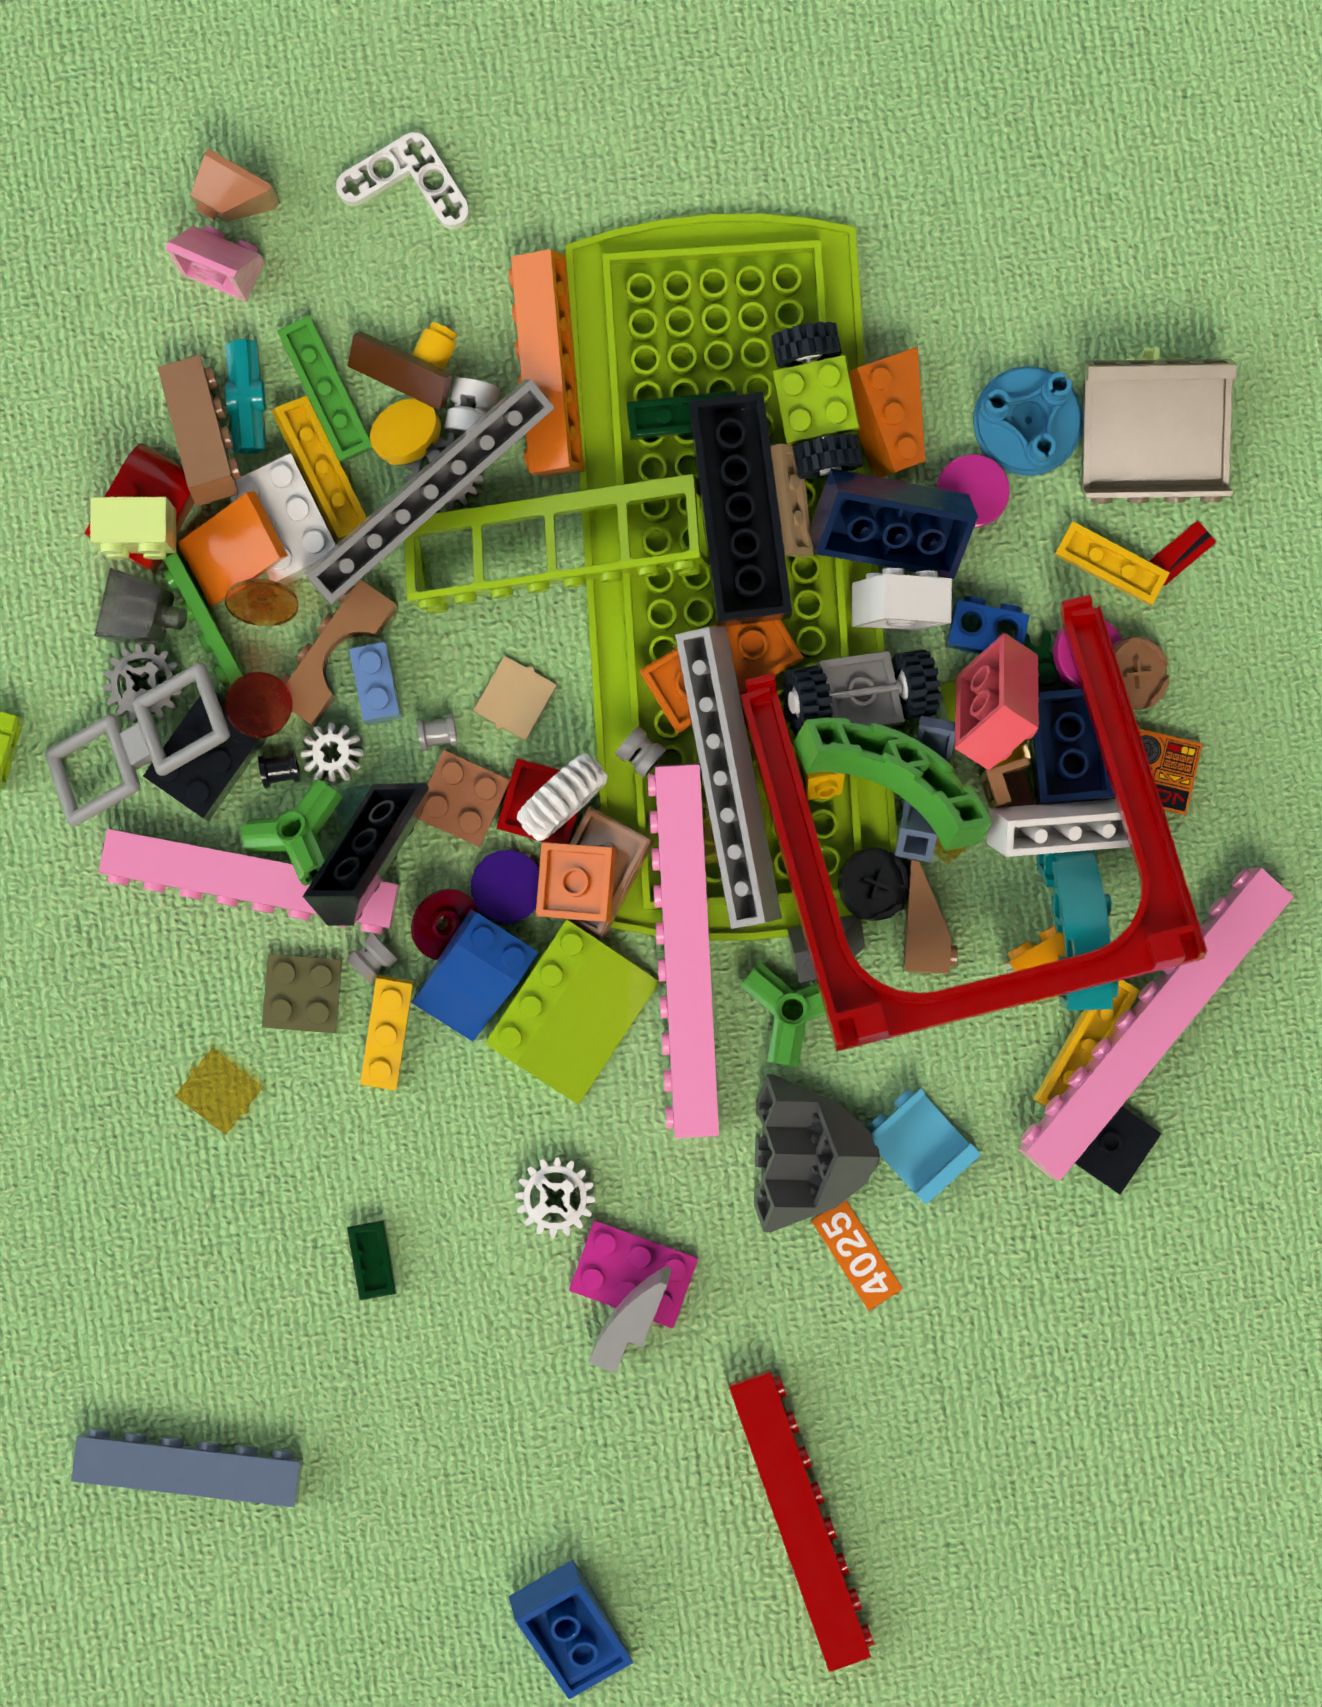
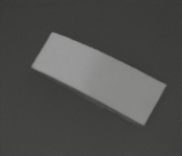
M665 1266L647 1277L614 1309L593 1346L588 1363L616 1373L628 1342L639 1347L643 1346L672 1271L671 1268Z

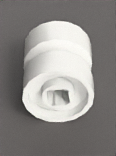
M455 378L450 397L454 407L447 410L444 430L461 436L498 403L500 388L480 380Z

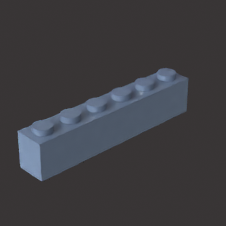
M88 1428L87 1433H82L76 1437L71 1482L295 1507L298 1503L303 1458H295V1452L291 1450L273 1449L272 1455L257 1453L258 1447L249 1445H236L235 1450L220 1449L221 1443L214 1441H199L198 1446L183 1445V1438L162 1436L161 1442L148 1441L147 1434L137 1432H125L124 1438L110 1436V1430L102 1428Z

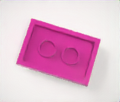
M594 1220L569 1291L616 1308L635 1287L647 1277L666 1266L671 1268L672 1271L653 1322L674 1328L699 1258Z

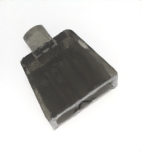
M110 568L94 636L110 643L161 644L165 640L167 628L182 630L185 627L187 611L185 608L173 606L175 598L173 592L117 569Z

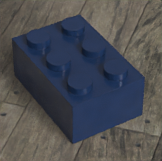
M1082 688L1038 692L1039 728L1035 735L1029 739L1036 805L1106 800L1115 797Z

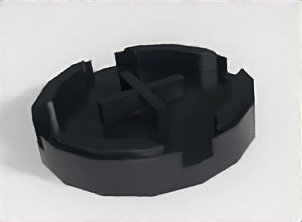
M872 847L858 850L845 860L839 871L838 889L840 898L849 912L859 919L873 922L891 918L903 908L906 893H909L910 880L908 871L898 856H895L892 852L889 853L883 848Z

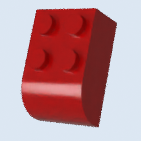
M143 443L138 444L128 455L105 497H166L176 508V536L194 505L182 464ZM90 524L88 525V527H87V529H86V531H85V533H84L89 539H90ZM129 553V559H127L154 575L163 559H145L143 553Z

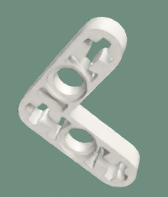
M411 132L402 136L344 171L336 181V190L341 201L349 206H358L410 175L443 227L456 230L463 227L469 219V207L464 196L429 140L418 132ZM414 143L417 147L424 146L421 148V154L426 165L417 173L414 169L420 168L418 160L413 154L406 155L409 152L408 145ZM431 159L434 160V162L427 164ZM381 160H388L394 165V172L388 178H379L374 174L375 164ZM367 170L375 186L370 188L368 181L358 187L360 191L358 195L354 196L351 192L345 194L344 192L347 190L346 183L352 180L354 184H358L365 180L362 172ZM430 172H438L444 177V183L437 190L427 189L423 184L425 176ZM450 189L454 192L447 194ZM447 194L452 206L462 207L459 209L460 217L454 220L451 215L443 216L447 213L441 197ZM434 199H439L437 203L433 201Z

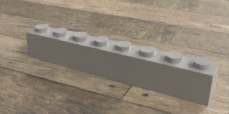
M524 379L303 573L327 602L330 604L335 602L555 407L531 379Z
M707 627L675 634L731 929L782 919L727 627Z

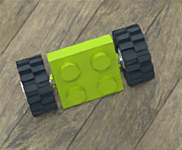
M823 321L817 322L815 324L806 323L803 326H792L793 328L791 329L786 328L782 332L774 333L771 338L776 365L779 368H784L773 371L786 443L792 445L803 442V444L793 447L798 478H823L828 476L831 468L853 471L862 467L863 460L858 435L842 434L860 430L861 428L847 357L845 355L840 356L842 351L836 323L829 321L825 323Z

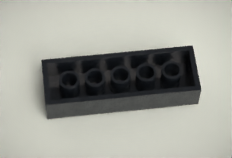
M763 392L689 401L688 412L717 627H727L790 619L792 606Z

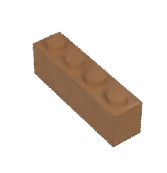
M200 355L159 366L158 370L187 486L195 505L200 506L239 494L235 480L241 478V473L236 458H229L228 449L234 448L228 427H221L220 419L226 418L220 397L214 398L212 390L218 388L213 368H205Z

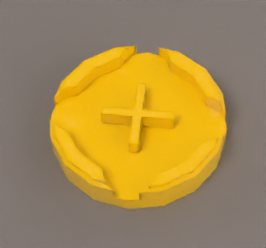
M414 398L403 399L391 404L379 414L372 425L369 437L373 450L380 458L392 465H404L421 459L428 453L426 449L431 443L433 445L436 444L442 426L440 417L433 407Z

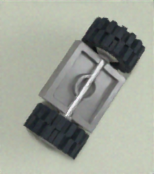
M926 650L896 653L892 659L890 652L885 651L823 660L814 666L788 669L784 674L785 680L782 682V686L785 689L782 692V698L785 699L783 706L784 711L788 713L786 719L787 722H790V729L794 731L795 735H798L806 720L817 718H849L850 723L870 726L871 723H876L886 727L902 725L905 722L904 719L934 715L940 707L938 699H941V692L938 691L941 683L940 680H937L939 672L938 668H934L935 660L933 657L931 658V653Z

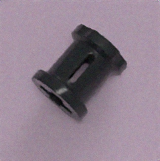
M294 749L289 750L287 755L266 759L264 755L258 756V766L264 789L270 788L273 783L293 780L295 783L301 782L299 764Z

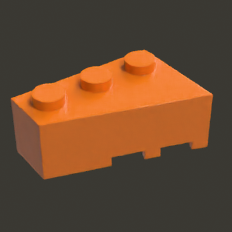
M918 346L851 370L850 376L861 428L857 432L873 476L883 478L925 462Z

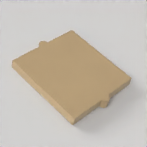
M504 655L473 712L496 724V729L501 730L503 728L526 741L557 684L535 673L532 666L526 668Z

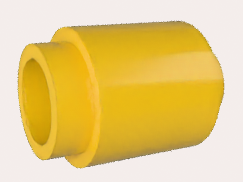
M431 322L428 329L424 328L411 355L445 371L457 346L454 342L457 334L439 323Z

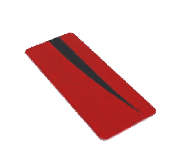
M1196 521L1149 562L1169 572L1163 585L1165 586L1212 547L1216 541L1202 524Z

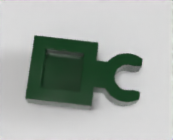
M1046 629L1041 632L1043 638L1041 646H1034L1030 641L1029 634H1026L1024 646L1038 654V692L1067 690L1068 685L1063 684L1058 678L1053 654L1049 655L1048 648L1051 645L1049 631Z

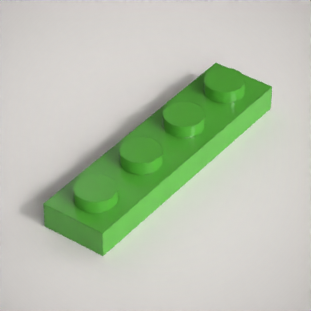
M310 315L277 330L340 464L373 449Z
M177 552L167 556L163 560L168 568L162 572L171 589L179 588L185 600L179 604L189 622L196 620L201 628L202 633L198 634L197 637L207 654L211 652L215 654L219 665L215 666L214 669L224 686L231 684L232 688L236 691L250 685L182 558Z

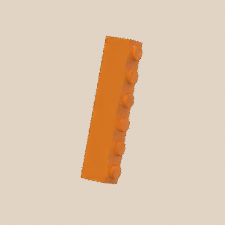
M552 249L511 256L512 268L509 270V281L514 289L515 304L512 306V316L517 325L518 340L515 342V352L520 361L521 370L518 385L524 379H531L555 407L526 433L525 463L530 474L544 478L583 472L584 461L566 255Z

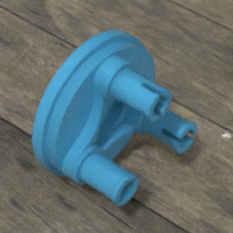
M1025 366L1007 370L990 381L980 394L973 415L975 438L983 454L998 463L1004 471L1020 476L1045 474L1062 465L1077 447L1083 429V412L1079 399L1071 387L1070 377L1066 380L1065 376L1067 374L1053 373L1043 368Z

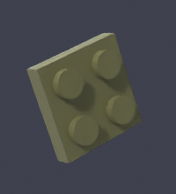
M268 954L262 1028L337 1033L343 960Z

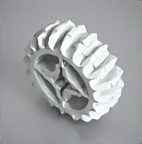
M588 754L577 756L545 783L521 807L517 819L529 836L532 835L537 841L545 840L580 811L603 788L607 782L608 775L603 771V767L597 760H593Z

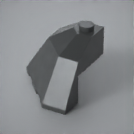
M767 1074L756 1100V1115L760 1117L763 1127L762 1138H755V1167H762L761 1182L758 1189L754 1190V1207L763 1232H773L839 1206L868 1183L874 1168L879 1164L880 1152L873 1142L869 1129L841 1104L779 1076Z

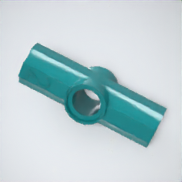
M248 339L233 340L226 343L225 349L228 382H225L227 411L228 414H231L234 453L254 454L266 451L263 412H266L264 382L263 379H260L257 340Z

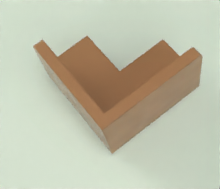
M1028 757L986 770L979 777L989 808L1035 805L1024 771L1030 765Z

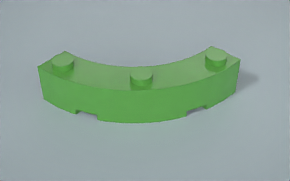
M817 718L806 720L793 742L806 774L818 772L850 774L876 782L901 796L927 820L940 839L945 851L978 844L992 824L988 812L976 792L970 785L965 786L952 772L954 767L931 748L900 731L876 723H871L870 726L850 723L849 718Z

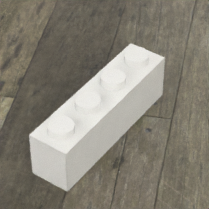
M1116 799L989 808V817L992 824L988 829L987 844L1005 857L1130 847Z

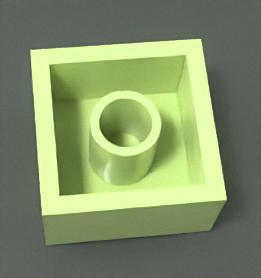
M90 497V542L101 553L106 554L108 559H129V553H143L145 559H165L166 553H176V508L166 497Z

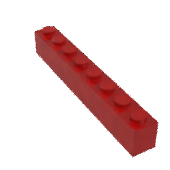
M770 1369L729 1383L728 1386L828 1671L832 1672L871 1658L868 1647L875 1645L868 1624L860 1626L856 1611L862 1610V1606L856 1589L848 1590L843 1576L850 1574L843 1553L835 1554L830 1540L836 1539L837 1536L830 1517L823 1519L818 1505L825 1502L818 1482L810 1483L805 1469L811 1468L812 1465L805 1446L798 1448L793 1434L800 1431L793 1411L785 1413L781 1398L786 1397L787 1394L780 1375L773 1377Z

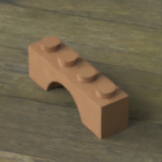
M361 579L339 597L338 601L342 604L334 615L331 613L327 614L317 629L321 633L313 645L310 643L305 645L296 659L300 663L292 676L286 673L275 689L279 693L275 700L313 727H316L335 700L326 677L327 663L332 652L339 644L353 637L368 636L378 638L399 609L396 603Z

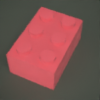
M1003 633L956 675L955 749L987 770L992 769L1000 761L1006 760L1019 744L1025 739L1032 738L1039 728L1038 654L1006 633Z

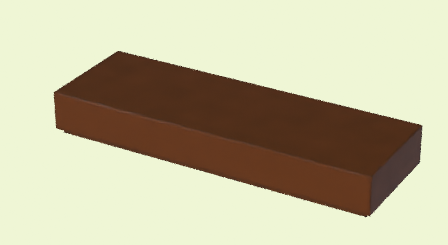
M362 331L353 335L347 367L435 409L441 410L446 406L453 374Z

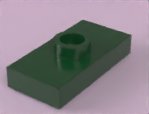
M385 1220L348 1226L347 1230L359 1301L397 1294Z

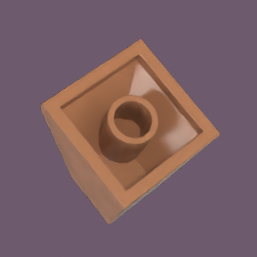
M207 149L190 195L195 205H197L195 210L212 221L218 217L225 222L277 208L279 200L270 183Z

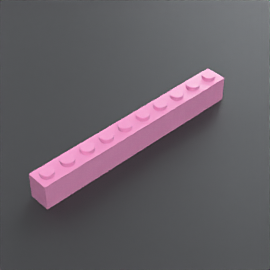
M700 764L655 765V774H648L649 796H656L657 811H650L651 834L658 833L659 848H652L653 871L660 870L661 885H654L655 908L662 907L663 922H656L657 945L664 944L665 959H658L659 982L666 981L667 996H660L661 1019L668 1018L669 1033H662L663 1055H670L671 1070H664L665 1092H672L673 1106L666 1107L667 1129H674L675 1138L719 1136Z
M1245 868L1235 876L1231 882L1232 890L1225 898L1220 897L1211 905L1208 910L1209 918L1200 926L1208 950L1205 958L1163 969L1164 972L1156 982H1149L1139 993L1138 998L1140 1001L1133 1010H1126L1115 1023L1117 1029L1109 1039H1102L1091 1052V1055L1094 1057L1086 1067H1079L1068 1080L1070 1086L1062 1096L1056 1095L1044 1109V1112L1047 1114L1039 1124H1032L1021 1137L1023 1143L1017 1150L1049 1178L1060 1181L1292 900L1294 896L1264 869L1249 868L1247 870Z

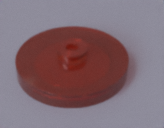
M251 672L239 677L230 686L225 700L226 715L232 726L240 733L253 738H266L280 732L288 723L293 706L292 697L287 686L276 676L265 672Z

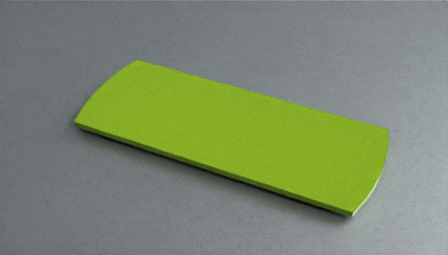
M760 213L705 214L660 219L622 227L565 245L584 471L579 472L581 491L694 474L697 478L692 435L630 440L626 402L736 391L737 395L763 392L770 446L780 443L787 444L773 371L784 369L776 365L771 338L776 332H782L786 328L791 329L793 328L792 326H803L806 323L835 322L842 351L840 356L845 355L847 357L849 371L865 365L856 226L808 217ZM856 430V431H851V432L842 433V434H845V435H847V434H854V435L857 434V435H858V432H857V430ZM858 435L863 465L856 470L848 472L873 476ZM828 476L823 478L815 477L813 479L805 478L810 525ZM686 496L628 505L631 559L674 554L689 550ZM617 507L582 512L585 567L618 562L620 560ZM814 547V555L785 556L792 615L790 619H782L781 621L804 657L803 660L788 669L814 666L823 660L884 652L883 629L852 627V583L866 579L867 573H879L878 565L818 555L815 553ZM667 567L660 568L658 575L650 577H637V572L622 574L623 580L602 583L600 578L586 580L597 762L608 775L606 784L599 790L600 811L654 840L610 927L612 929L656 937V922H663L662 907L655 908L654 885H661L660 870L653 871L652 848H659L658 833L651 834L650 811H657L656 796H649L648 774H655V766L643 778L635 772L632 763L622 761L615 753L626 738L639 726L647 733V738L652 743H659L667 750L656 765L700 764L693 726L678 735L676 734L639 673V670L676 649L677 641L675 634L716 625L709 567L701 568L700 574L692 576H679V572H675ZM784 670L775 676L776 690L805 790L806 780L793 743L797 735L790 729V722H787L786 719L788 713L784 711L783 706L785 699L782 698V692L785 689L782 686V682L785 680L784 674L787 672ZM749 738L750 753L782 919L731 929L700 767L709 941H756L788 937L787 928L801 925ZM845 774L842 794L828 799L817 798L807 800L840 917L853 915L842 902L838 889L839 871L845 860L858 850L872 847L883 848L889 853L895 854L897 841L894 792L868 779Z

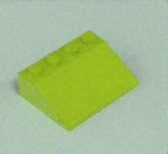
M566 919L485 1044L579 1105L659 984V981Z

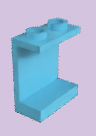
M908 1088L893 1102L897 1108L889 1116L885 1117L883 1113L879 1114L866 1128L869 1129L874 1144L879 1148L880 1156L917 1197L927 1205L972 1164L981 1153L971 1143L967 1142L926 1097V1093L921 1088H918L915 1092Z

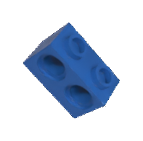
M965 596L964 601L957 600L954 605L946 647L981 654L999 638L997 625L1002 622H1008L1014 626L1016 630L1014 639L1024 645L1030 615L1021 613L1022 608L1016 605L1001 604L1000 608L986 606L985 599ZM965 615L975 616L980 622V629L974 633L965 631L961 626V618Z

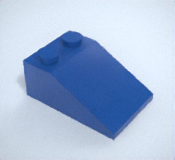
M470 909L411 1003L473 1042L517 986L538 951Z
M574 1560L567 1562L509 1596L515 1622L568 1699L573 1698L633 1663L629 1652L591 1585Z

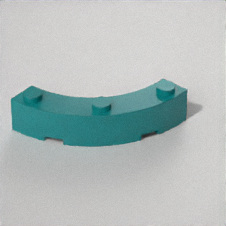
M1094 850L1037 854V871L1041 874L1046 887H1054V896H1051V906L1055 929L1057 933H1063L1066 956H1058V960L1086 954L1111 943L1108 916L1111 914L1110 894H1104ZM1118 981L1060 995L1059 1002L1067 1010L1113 1009V998H1117L1119 991Z

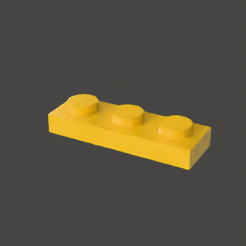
M1074 521L1071 522L1054 556L1150 607L1155 602L1169 575L1168 571Z
M377 975L360 1085L397 1090L414 981Z

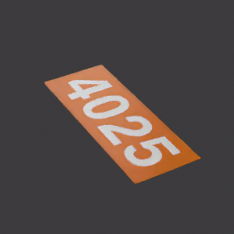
M846 1200L836 1208L823 1212L811 1220L868 1311L903 1289Z

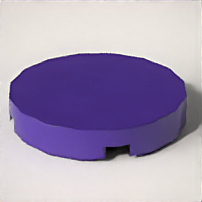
M514 850L497 851L486 856L475 868L471 879V896L477 908L487 918L499 923H517L529 917L536 910L539 868L527 855Z

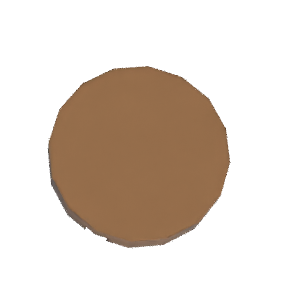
M1128 637L1117 641L1113 645V649L1132 710L1147 709L1154 706L1164 696L1169 685V675H1166V665H1168L1166 655L1159 645L1148 638Z

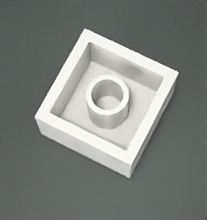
M885 568L882 569V573H867L866 579L852 583V627L920 631L951 623L952 578H939L937 571H916V575H905V569Z

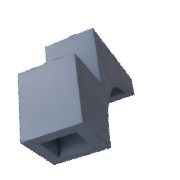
M921 716L916 740L931 748L950 763L955 740V722ZM904 800L898 827L895 856L931 862L937 834L927 820L910 803Z

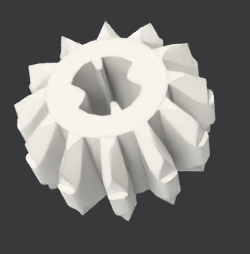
M334 722L328 723V734H324L319 726L314 727V732L319 738L315 741L311 737L306 736L304 742L313 747V749L301 751L302 758H313L314 760L307 763L304 769L307 772H312L319 768L315 774V779L321 781L328 773L330 785H336L337 773H340L342 778L348 782L351 780L349 773L346 771L348 766L355 771L361 769L357 762L352 761V757H363L364 751L361 749H351L360 742V738L358 735H355L346 740L350 732V728L346 725L336 735V725ZM333 745H338L337 751L341 754L339 760L335 761L332 758V763L326 762L328 757L324 754V750L328 746L333 749Z

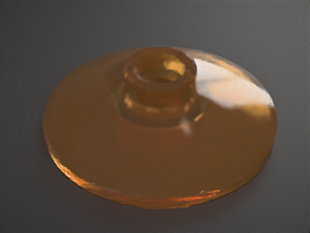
M266 579L240 581L232 585L225 595V606L228 612L238 620L256 626H276L286 623L295 617L299 607L298 598L290 588L281 583Z

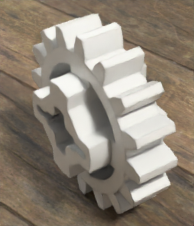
M555 1157L553 1166H549L546 1160L542 1159L540 1160L541 1170L537 1171L530 1166L527 1170L531 1178L529 1180L519 1179L518 1182L525 1187L524 1192L515 1193V1198L524 1200V1205L520 1206L517 1212L528 1213L529 1217L524 1222L526 1226L533 1222L538 1224L536 1234L540 1235L545 1228L550 1229L551 1238L556 1237L558 1229H562L564 1234L569 1236L571 1235L570 1225L574 1224L580 1229L584 1226L580 1220L581 1215L591 1217L592 1212L586 1208V1204L595 1202L596 1197L587 1195V1190L591 1189L594 1184L593 1182L584 1183L582 1181L587 1172L585 1169L578 1173L573 1171L574 1161L571 1160L566 1167L561 1166L560 1157ZM558 1172L569 1177L563 1182H551L545 1174ZM535 1184L540 1191V1203L533 1208L531 1204V1190ZM543 1184L554 1191L560 1188L564 1191L565 1194L562 1197V1201L568 1211L556 1203L552 1206L547 1204L546 1201L549 1198V1194L546 1192L547 1189ZM578 1186L580 1205L576 1211L570 1201L571 1192ZM547 1213H560L566 1220L562 1222H549L542 1218Z

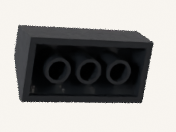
M426 783L372 784L303 895V898L327 926H354L356 921L362 916L363 909L373 893L379 888L382 878L390 865L396 860L399 850L407 837L413 832L414 826L423 812L429 790Z

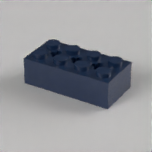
M831 468L812 519L809 534L815 553L818 555L890 568H901L912 572L937 571L939 577L955 579L978 515L969 494Z

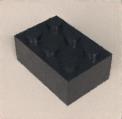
M216 691L215 693L230 732L229 739L165 776H160L156 773L153 762L143 775L144 778L208 822L272 733L266 726ZM201 695L164 745L163 749L166 757L213 731Z

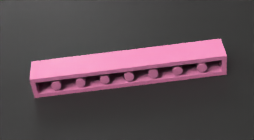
M107 829L99 873L108 875V883L129 886L130 880L144 882L143 889L165 893L166 887L180 889L179 896L201 900L203 893L217 896L215 903L237 907L238 900L253 903L252 910L273 914L275 907L289 910L288 917L310 921L311 914L318 915L303 898L309 885L304 886L299 881L293 864ZM380 882L379 888L373 893L363 909L362 916L356 921V923L361 924L360 931L382 935L383 928L392 930L400 891L398 884Z

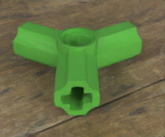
M315 779L294 810L283 813L279 818L248 820L246 824H242L240 836L243 841V849L248 853L287 851L299 881L304 886L310 885L326 859L320 844L321 835L319 831L343 796L328 784Z
M759 962L739 987L774 1015L766 1062L798 1067L806 1022L826 1015L818 984L794 991L765 965ZM794 999L801 1004L802 1014L799 1019L788 1020L783 1016L782 1005L785 1001Z

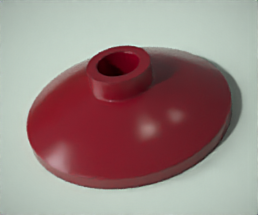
M448 888L431 893L419 904L412 918L411 934L415 946L423 955L433 960H438L469 910L471 909L479 913L471 897L460 890ZM443 916V922L436 926L438 920Z

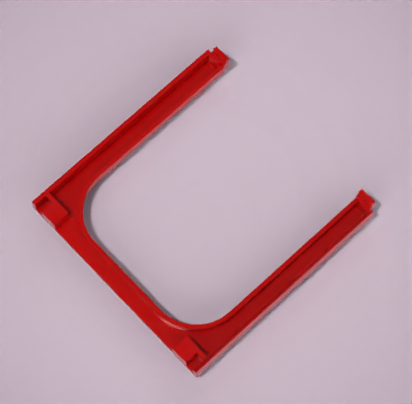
M1091 595L1062 601L1060 615L1063 622L1062 627L1140 879L1138 910L1125 931L1114 941L1098 950L943 990L917 993L892 988L873 978L853 956L848 946L776 690L774 673L745 680L746 693L740 694L742 711L836 1052L1205 958L1208 950L1100 606L1097 608L1092 606Z

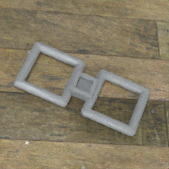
M201 662L195 663L135 698L133 708L138 723L122 732L118 718L114 714H108L46 751L45 758L67 823L70 826H78L136 793L140 789L136 770L152 761L156 773L160 776H165L229 739L230 732L205 664ZM196 681L213 731L166 757L149 707ZM107 732L124 782L78 808L61 758Z

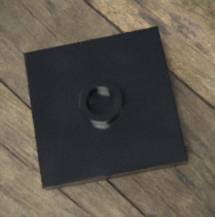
M1121 1106L1074 1164L1120 1195L1161 1136V1133Z

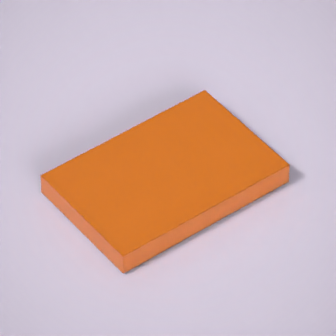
M255 490L243 494L178 542L210 607L219 605L288 556Z

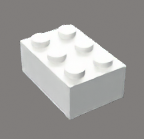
M291 453L235 480L239 494L230 497L232 502L246 492L255 490L288 555L266 571L277 590L304 577L303 573L336 545Z

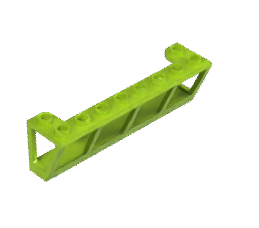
M694 474L435 513L405 539L407 601L419 607V610H426L427 614H438L449 611L448 605L454 603L469 604L477 602V596L491 594V599H503L514 596V590L527 589L529 594L550 591L549 585L564 583V588H576L585 586L587 579L600 578L602 583L623 580L622 574L637 572V577H650L658 575L660 568L667 567L675 572H679V576L700 574L701 568L709 567L698 480ZM686 496L689 550L674 554L631 559L628 505ZM617 507L620 560L614 563L558 570L555 516ZM544 518L547 571L541 574L485 581L483 527ZM472 529L474 582L468 585L427 591L420 537Z

